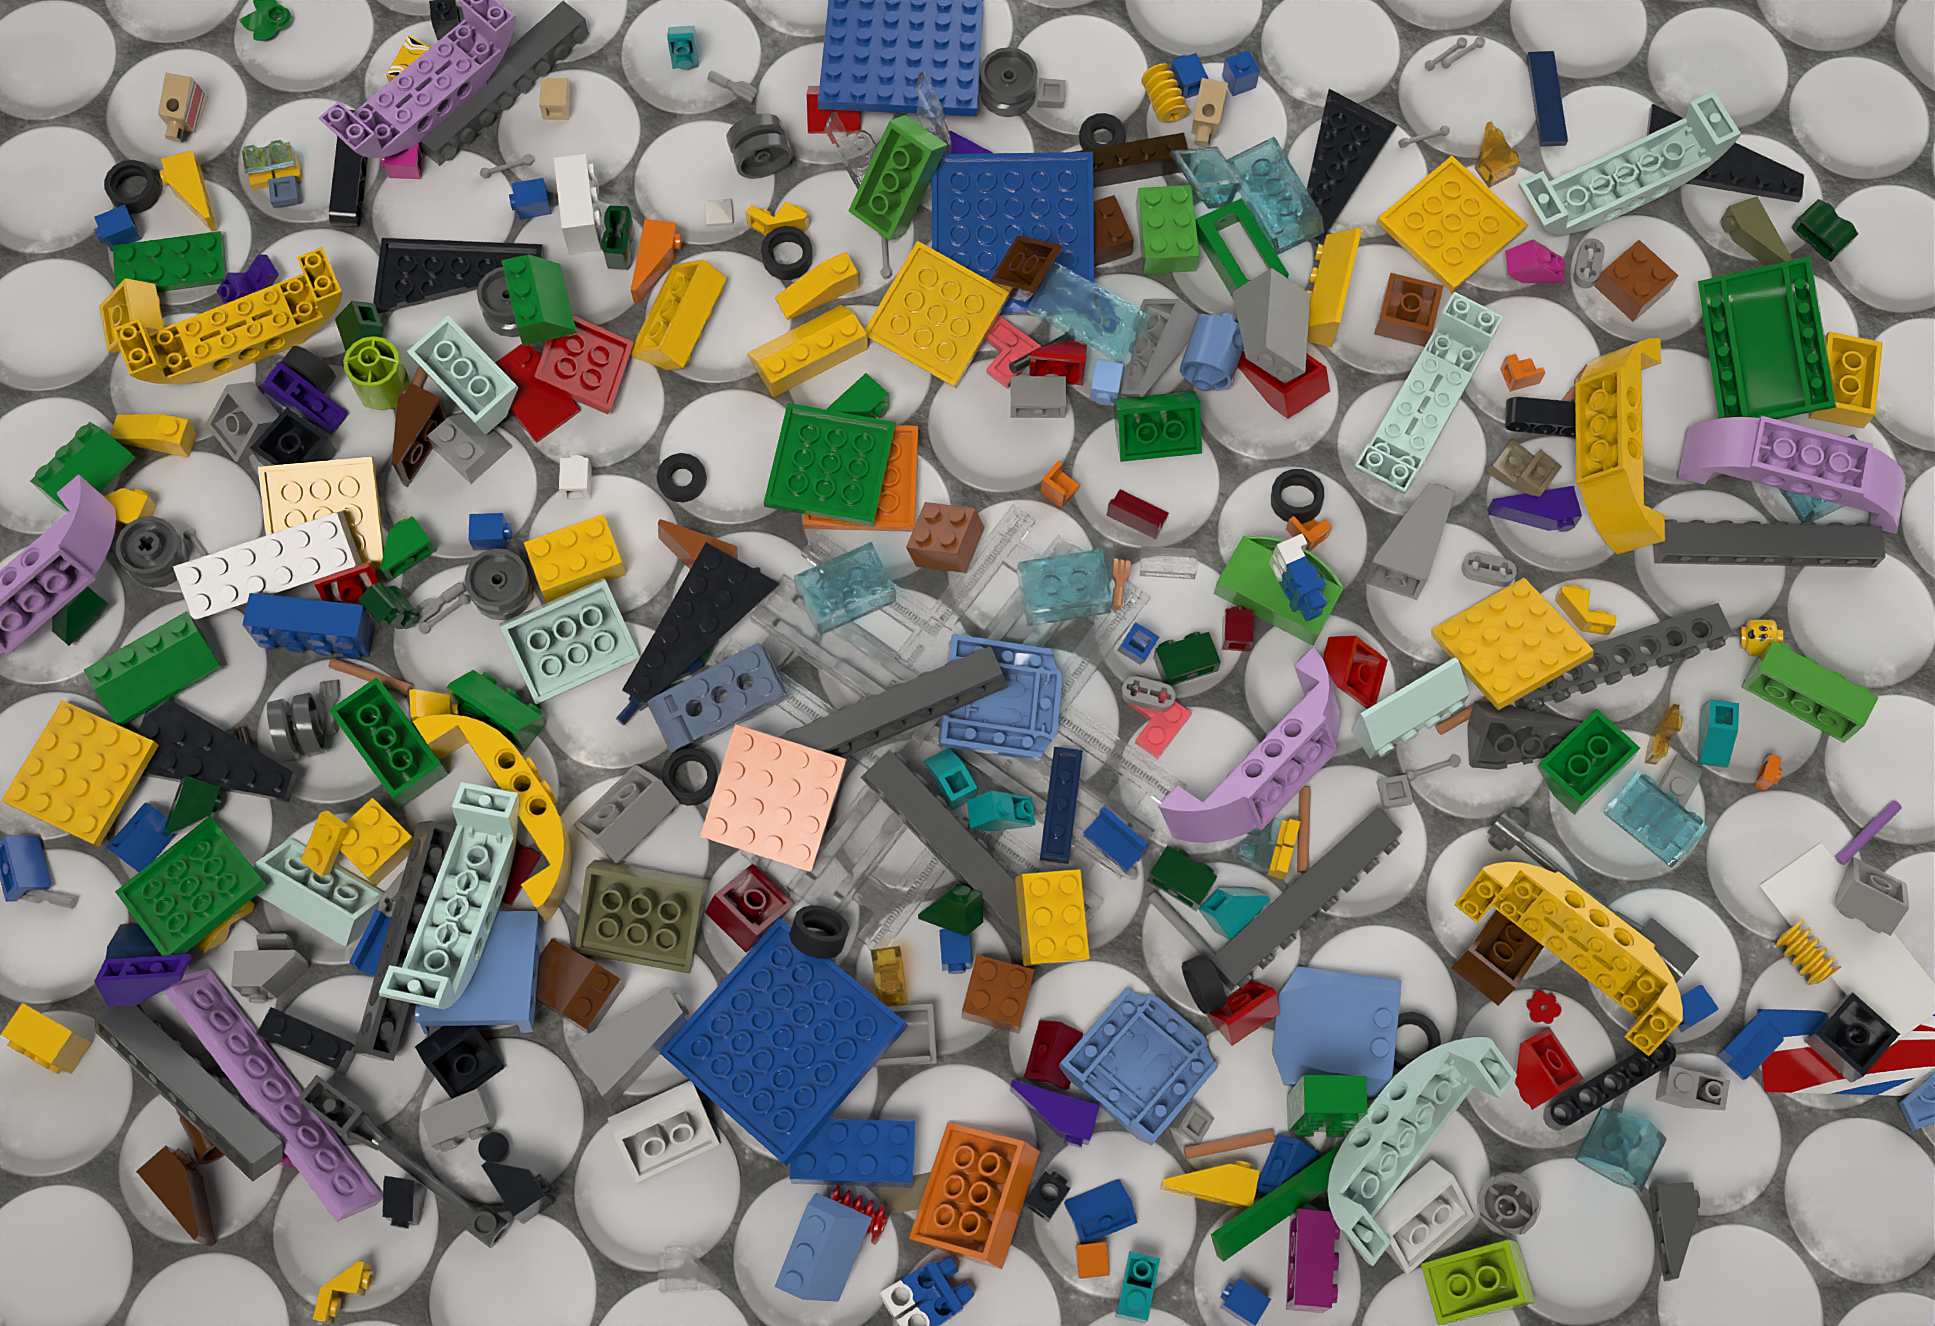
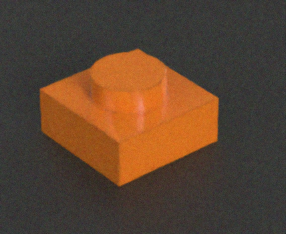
M1771 753L1762 761L1754 784L1755 788L1765 791L1772 784L1776 785L1783 771L1782 768H1779L1782 757Z

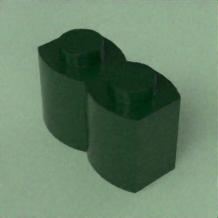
M1820 199L1814 202L1792 225L1793 231L1802 240L1811 244L1817 253L1830 262L1844 251L1858 235L1855 226L1850 221L1839 217L1831 204Z
M609 205L604 215L606 230L601 240L605 262L608 269L627 270L632 260L630 245L635 234L631 212L628 206Z
M376 583L371 585L358 599L382 627L409 629L418 621V616L421 613L397 586L386 587L382 583Z

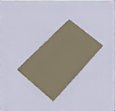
M931 1172L913 1175V1188L878 1187L881 1205L885 1206L884 1215L919 1209Z

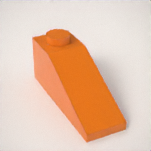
M650 219L644 220L631 285L634 303H640L675 260L676 250L681 249L682 234L678 233L677 223Z

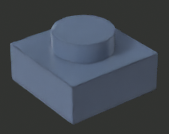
M294 175L268 179L270 202L273 208L300 203L297 180Z

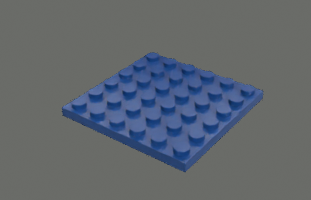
M828 0L818 109L977 116L983 0Z
M1093 152L943 154L932 177L933 250L990 281L1017 235L1052 242L1062 246L1034 295L1026 302L1009 297L999 315L1094 314Z
M779 918L659 1053L787 1166L905 1031L908 1024L830 959L814 958L797 950L789 937L791 927Z

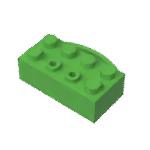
M1243 536L1219 577L1214 594L1236 606L1245 607L1247 610H1254L1255 616L1314 646L1344 588L1341 582L1321 559L1310 551L1304 550L1303 553L1309 564L1313 565L1318 571V579L1323 577L1327 584L1323 595L1328 602L1322 608L1323 613L1321 616L1306 622L1300 610L1292 612L1289 606L1291 601L1286 597L1269 565L1273 555L1271 550H1274L1277 544L1286 540L1269 536Z

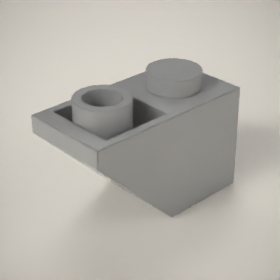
M1670 1065L1660 1071L1655 1100L1683 1108L1724 1111L1726 1109L1730 1080Z

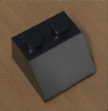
M476 1025L442 1026L414 1046L423 1063L451 1099L475 1090L505 1068Z
M485 1162L481 1165L512 1216L522 1224H525L554 1204L550 1195L555 1192L547 1179L543 1178L540 1173L535 1175L529 1169Z

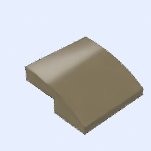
M1512 439L1487 473L1515 490L1540 497L1562 466L1541 449L1534 456Z

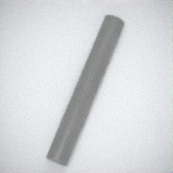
M1156 891L1148 897L1149 902L1200 954H1205L1209 959L1216 954Z

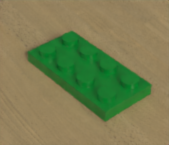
M221 231L113 245L115 288L125 278L153 283L156 286L157 292L221 284L226 277L224 236Z

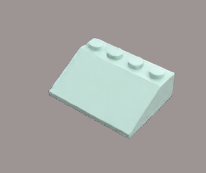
M604 578L499 623L535 704L640 658Z

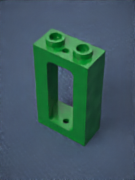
M1242 198L1195 219L1198 242L1232 298L1233 291L1251 280L1245 277L1218 231L1237 222H1240L1267 268H1273L1288 278L1289 273Z

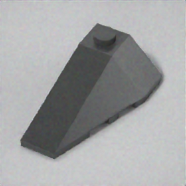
M1475 701L1467 726L1469 765L1472 768L1500 770L1507 768L1509 764L1522 762L1525 765L1533 763L1534 759L1544 758L1551 753L1581 722L1509 705L1498 711L1491 702Z

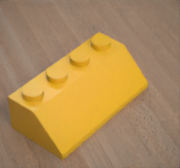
M1360 228L1326 235L1324 245L1318 244L1314 260H1318L1319 265L1318 268H1312L1309 283L1314 285L1312 291L1307 290L1310 293L1307 342L1331 348L1333 346L1340 325L1362 232Z
M704 259L672 265L633 344L630 356L665 370L684 368L690 360V353L694 345L701 337V330L705 322L712 315V308L716 299L723 292V285L727 278Z
M840 305L748 352L747 356L774 398L867 350V333L855 314L843 305Z

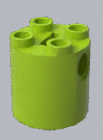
M373 336L358 340L346 351L343 360L344 371L361 403L365 407L376 410L397 408L399 396L409 388L410 379L394 345L384 338Z

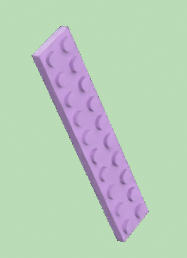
M209 968L185 974L181 981L163 990L170 1002L201 1040L204 1047L219 1064L222 1071L237 1088L240 1095L243 1096L252 1110L261 1118L265 1127L280 1135L283 1140V1151L337 1222L376 1206L383 1199L381 1193L330 1126L296 1100L303 1091L266 1042L256 1035L257 1030Z

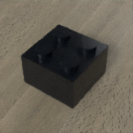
M288 407L250 447L258 462L264 466L328 461L337 451L327 435Z
M1852 992L1838 1001L1804 1042L1852 1083L1865 1076L1898 1038L1900 1033Z

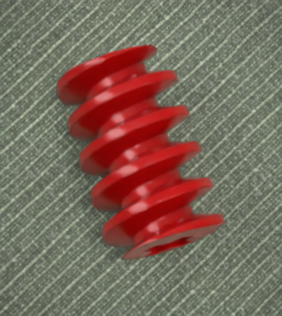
M837 1185L829 1199L872 1217L864 1239L871 1233V1243L876 1245L884 1232L891 1213L888 1216L884 1215V1205L873 1211V1200L862 1206V1195L851 1201V1190L840 1196V1186Z

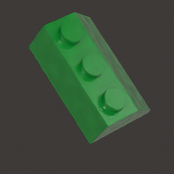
M529 254L502 260L516 326L523 346L577 334L560 264Z
M1195 391L1113 399L1114 423L1120 462L1202 454L1200 400Z
M89 422L76 431L75 437L67 445L60 447L56 451L55 457L47 465H43L36 471L35 476L30 482L53 504L68 513L69 510L59 498L57 492L78 474L101 493L135 457L102 428Z
M471 670L448 684L447 689L460 708L479 721L498 730L511 743L524 752L546 725L541 716L543 713L540 709L531 703L526 706L520 702V697L511 689L506 687L503 690L496 685L497 681L486 672H483L481 675L475 670Z
M1596 709L1549 753L1537 767L1553 796L1571 813L1576 815L1634 759L1640 747L1602 712Z

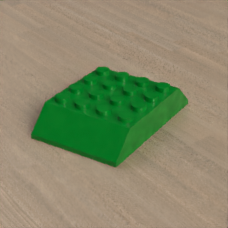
M1810 256L1698 281L1719 419L1730 417L1760 418L1761 416L1781 419L1836 408L1835 391Z

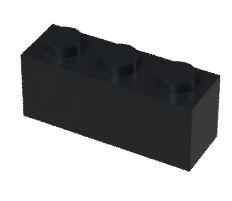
M272 1007L268 1010L256 1033L266 1042L343 1076L346 1075L356 1056L353 1053L355 1045L350 1041Z

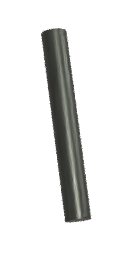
M1069 331L1039 348L1057 342L1074 341L1075 336ZM1031 352L1010 363V371L1016 373L1029 366Z

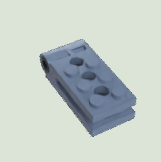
M756 643L653 697L647 702V705L672 754L680 749L694 748L733 728L735 724H740L790 698L766 647ZM753 677L752 687L745 690V681ZM727 690L728 697L726 701L720 703V694ZM701 703L702 712L695 716L694 709Z

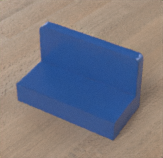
M145 802L106 848L137 872H140L156 858L175 834L168 837L162 836L167 817Z
M1105 806L1101 808L1099 816L1082 835L1126 874L1142 858L1148 847V843Z
M5 836L0 841V882L6 902L18 901L27 890H47L51 886L38 836Z
M378 909L375 910L349 961L356 970L375 977L391 918Z
M1764 1009L1717 1055L1742 1080H1746L1784 1041V1038L1768 1024L1773 1017Z
M1277 1134L1258 1179L1256 1191L1262 1195H1268L1317 1161L1320 1157L1319 1153L1299 1139Z
M1119 1179L1064 1201L1065 1208L1073 1222L1081 1245L1138 1223L1132 1201Z

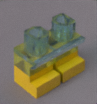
M282 140L271 141L265 147L258 148L255 145H250L243 148L242 157L245 174L249 177L252 190L268 188V179H274L275 177L280 178L294 175L297 182L302 181L299 158L290 142L283 143Z
M1273 818L1262 830L1256 828L1246 833L1259 837L1258 843L1255 845L1242 841L1237 858L1252 864V870L1284 880L1288 872L1301 821L1293 819L1286 821Z

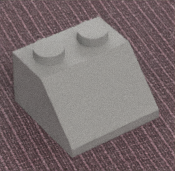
M253 382L230 384L225 387L205 425L233 460L239 463L253 454L250 447L277 419L279 413Z
M465 413L446 418L427 435L433 449L470 484L511 449V445L493 429L485 435Z
M1855 857L1851 859L1835 896L1836 908L1843 916L1849 919L1856 918L1864 922L1872 931L1877 933L1884 932L1891 936L1909 909L1907 884Z
M296 950L234 951L231 987L238 991L241 996L249 999L251 1003H266L267 999L278 998L309 969V962Z

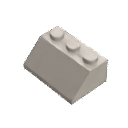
M635 764L573 825L601 853L617 864L620 860L625 859L631 853L632 848L642 839L648 837L653 828L662 819L667 818L679 802L660 779Z

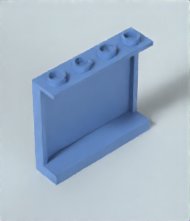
M538 911L497 912L477 968L457 1002L446 1009L416 1005L415 1020L416 1023H420L424 1034H429V1026L518 1025L521 1033L533 1032L542 922Z

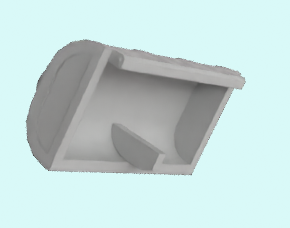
M933 1004L887 1006L908 1024V1027L873 1067L937 1064Z

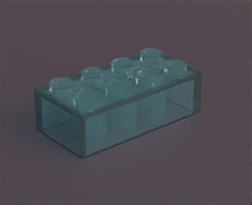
M1275 136L1227 159L1233 183L1277 255L1324 233L1321 213Z
M1056 262L1052 263L1027 307V313L1077 341L1087 344L1088 347L1117 363H1123L1149 316L1144 311Z

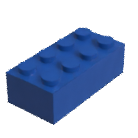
M249 593L242 624L257 645L264 649L273 650L275 647H284L296 653H302L303 650H311L324 656L339 653L351 659H358L360 656L369 657L375 630V624L363 605Z
M828 1118L790 1162L791 1184L913 1188L915 1121Z

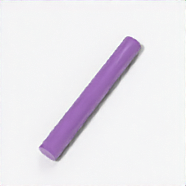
M1892 801L1835 857L1837 862L1845 865L1902 809V806L1897 801Z

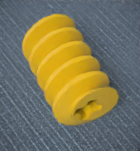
M1166 63L1149 68L1143 74L1141 83L1145 87L1149 101L1153 104L1152 108L1156 113L1157 119L1162 123H1171L1184 118L1189 113L1190 108L1188 105H1185L1186 100L1181 96V89L1177 88L1178 82L1174 79L1175 75L1173 71H1169V64Z
M1802 919L1780 935L1775 946H1787L1783 956H1795L1791 962L1792 967L1803 965L1798 974L1800 976L1811 975L1806 983L1809 986L1821 983L1842 966L1831 968L1835 958L1833 956L1823 958L1827 948H1815L1819 938H1807L1811 929L1810 927L1802 930L1799 929L1804 922Z

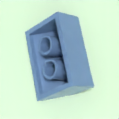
M815 1193L806 1206L775 1287L802 1300L838 1302L872 1217Z

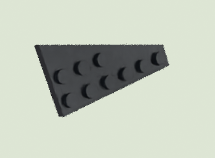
M1331 89L1328 90L1297 230V236L1317 247L1318 244L1324 242L1326 235L1329 234L1397 128L1396 123Z
M1652 103L1649 109L1647 136L1684 118ZM1735 142L1717 161L1686 182V184L1799 203L1803 196L1804 174Z
M382 238L373 303L379 314L478 289L479 282L487 273L496 268L503 267L502 260L528 254L543 259L544 248L542 244Z
M706 542L625 683L622 692L647 705L650 699L661 693L703 653L773 592L780 583Z
M169 698L145 712L138 734L156 742L159 746L142 776L180 782L181 779L188 776L220 787L219 790L289 803L297 779V774Z

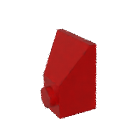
M1078 341L1057 342L1031 351L1029 375L1045 376L1047 374H1056L1058 376H1066V384L1083 386L1087 344H1081Z
M1356 635L1328 637L1323 661L1336 686L1366 709L1377 704L1388 660Z
M1550 1027L1520 1043L1515 1085L1519 1089L1522 1100L1529 1104L1532 1110L1584 1079Z

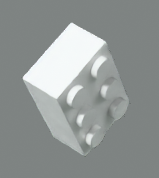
M586 154L554 158L561 227L569 255L601 251L600 240H602L604 229L600 219L602 211L600 201H598L599 186L595 176L594 165L588 164Z

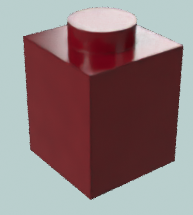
M1242 606L1225 609L1222 620V650L1250 652L1253 644L1254 610H1247V608Z

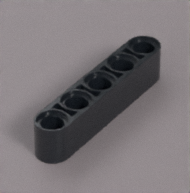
M338 136L329 204V221L331 226L360 227L368 157L356 153Z
M1528 397L1509 398L1506 400L1505 428L1513 432L1576 437L1575 402Z
M1664 1040L1656 1048L1664 1054V1062L1658 1061L1654 1057L1653 1052L1648 1056L1639 1050L1559 1098L1545 1109L1543 1113L1545 1124L1553 1130H1563L1663 1070L1676 1059L1674 1045ZM1630 1063L1635 1064L1639 1068V1077L1630 1073ZM1605 1078H1609L1614 1082L1615 1092L1607 1090L1604 1085ZM1580 1093H1585L1590 1097V1107H1586L1580 1102ZM1555 1108H1560L1565 1112V1122H1561L1555 1117Z

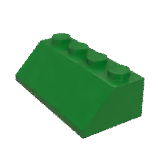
M186 611L84 669V672L116 724L122 726L222 667L200 628Z

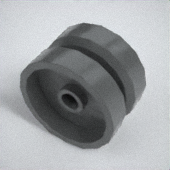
M1011 47L996 49L986 56L980 70L979 93L982 103L989 111L999 116L1012 117L1029 110L1035 101L1038 76L1036 63L1032 57L1020 49Z
M764 113L745 117L736 122L726 135L737 172L742 177L754 179L773 175L786 167L792 159V150L788 139L785 138V130L781 120L776 115Z
M503 267L496 268L487 273L479 282L477 289L478 302L484 320L493 332L500 336L516 337L519 336L504 269Z
M154 516L140 517L128 523L120 532L116 541V555L122 566L137 582L147 587H166L176 582L178 579L173 566L189 561V550L184 540L175 528L162 518Z
M496 548L483 551L473 558L466 569L465 584L475 607L486 617L494 620H507L521 614L530 604L533 595L532 581L525 564L513 552Z
M310 692L293 696L291 705L284 698L267 702L269 730L275 751L282 763L298 760L301 755V749L308 757L325 753L326 746L323 726L316 702Z

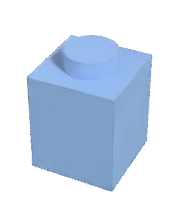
M1096 359L1090 394L1091 401H1095L1100 405L1114 404L1113 399H1118L1123 370L1122 363Z

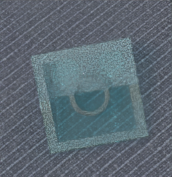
M1217 146L1172 151V158L1208 209L1220 208L1233 202L1241 181Z
M1601 1107L1575 1160L1618 1185L1642 1192L1667 1138L1649 1121Z

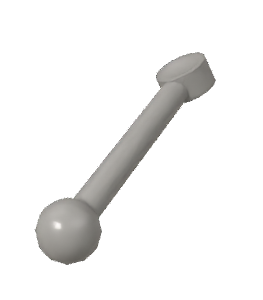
M1464 37L1458 38L1454 46L1434 60H1428L1425 63V68L1433 70L1435 64L1458 48H1465L1467 39Z
M1477 37L1475 42L1450 58H1444L1441 61L1442 67L1449 68L1452 62L1476 47L1482 48L1485 44V39Z
M1442 126L1440 130L1409 139L1402 138L1398 141L1400 148H1405L1411 143L1438 135L1447 136L1450 129L1448 126Z
M526 154L521 160L490 169L482 168L480 175L483 178H488L492 173L519 165L531 166L534 162L533 157L530 154Z
M879 234L882 241L883 268L880 273L884 279H889L892 276V272L888 268L887 239Z
M186 529L183 532L184 538L191 541L201 557L206 556V552L194 537V531Z
M466 594L460 595L457 602L432 620L420 623L419 631L422 634H428L434 624L459 606L467 605L470 600L469 596Z
M1453 755L1448 761L1414 772L1408 770L1405 774L1408 781H1413L1417 776L1448 766L1456 768L1461 760L1457 755Z

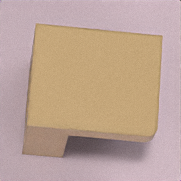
M542 78L539 107L543 119L569 120L571 90L568 79Z

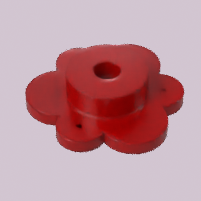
M1536 991L1532 995V1000H1529L1526 1005L1528 1010H1530V1019L1535 1023L1543 1021L1545 1024H1551L1554 1018L1558 1017L1562 1011L1560 1005L1555 1003L1556 997L1553 994L1546 995L1543 991Z

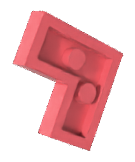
M999 315L984 341L1001 353L988 366L986 373L1008 389L1011 384V376H1017L1027 368L1025 367L1016 373H1012L1009 369V364L1036 350L1041 345Z
M1163 692L1156 696L1159 698V703L1164 704L1165 700H1170L1166 698V694ZM1176 701L1173 707L1166 712H1157L1128 704V706L1150 720L1135 740V744L1156 759L1160 758L1192 714V712Z

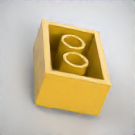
M1828 332L1825 339L1835 391L1836 408L1811 412L1809 418L1864 429L1876 413L1883 342Z
M604 514L524 542L546 603L601 578L608 582L626 575Z
M1081 870L1028 873L1015 877L1023 965H1044L1090 959Z

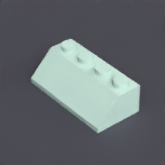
M449 315L407 351L420 368L485 435L507 416L518 390L517 385Z
M1454 657L1360 713L1351 732L1370 759L1378 754L1380 757H1384L1395 749L1394 745L1401 740L1404 743L1411 741L1419 734L1417 731L1426 726L1427 729H1430L1442 721L1441 716L1448 712L1454 715L1466 706L1464 702L1469 696V691L1458 659Z
M291 838L255 863V871L268 885L257 894L260 898L270 902L344 947H347L363 934L375 910H379V900L384 892L336 864H333L329 875L319 876L300 861L306 847Z

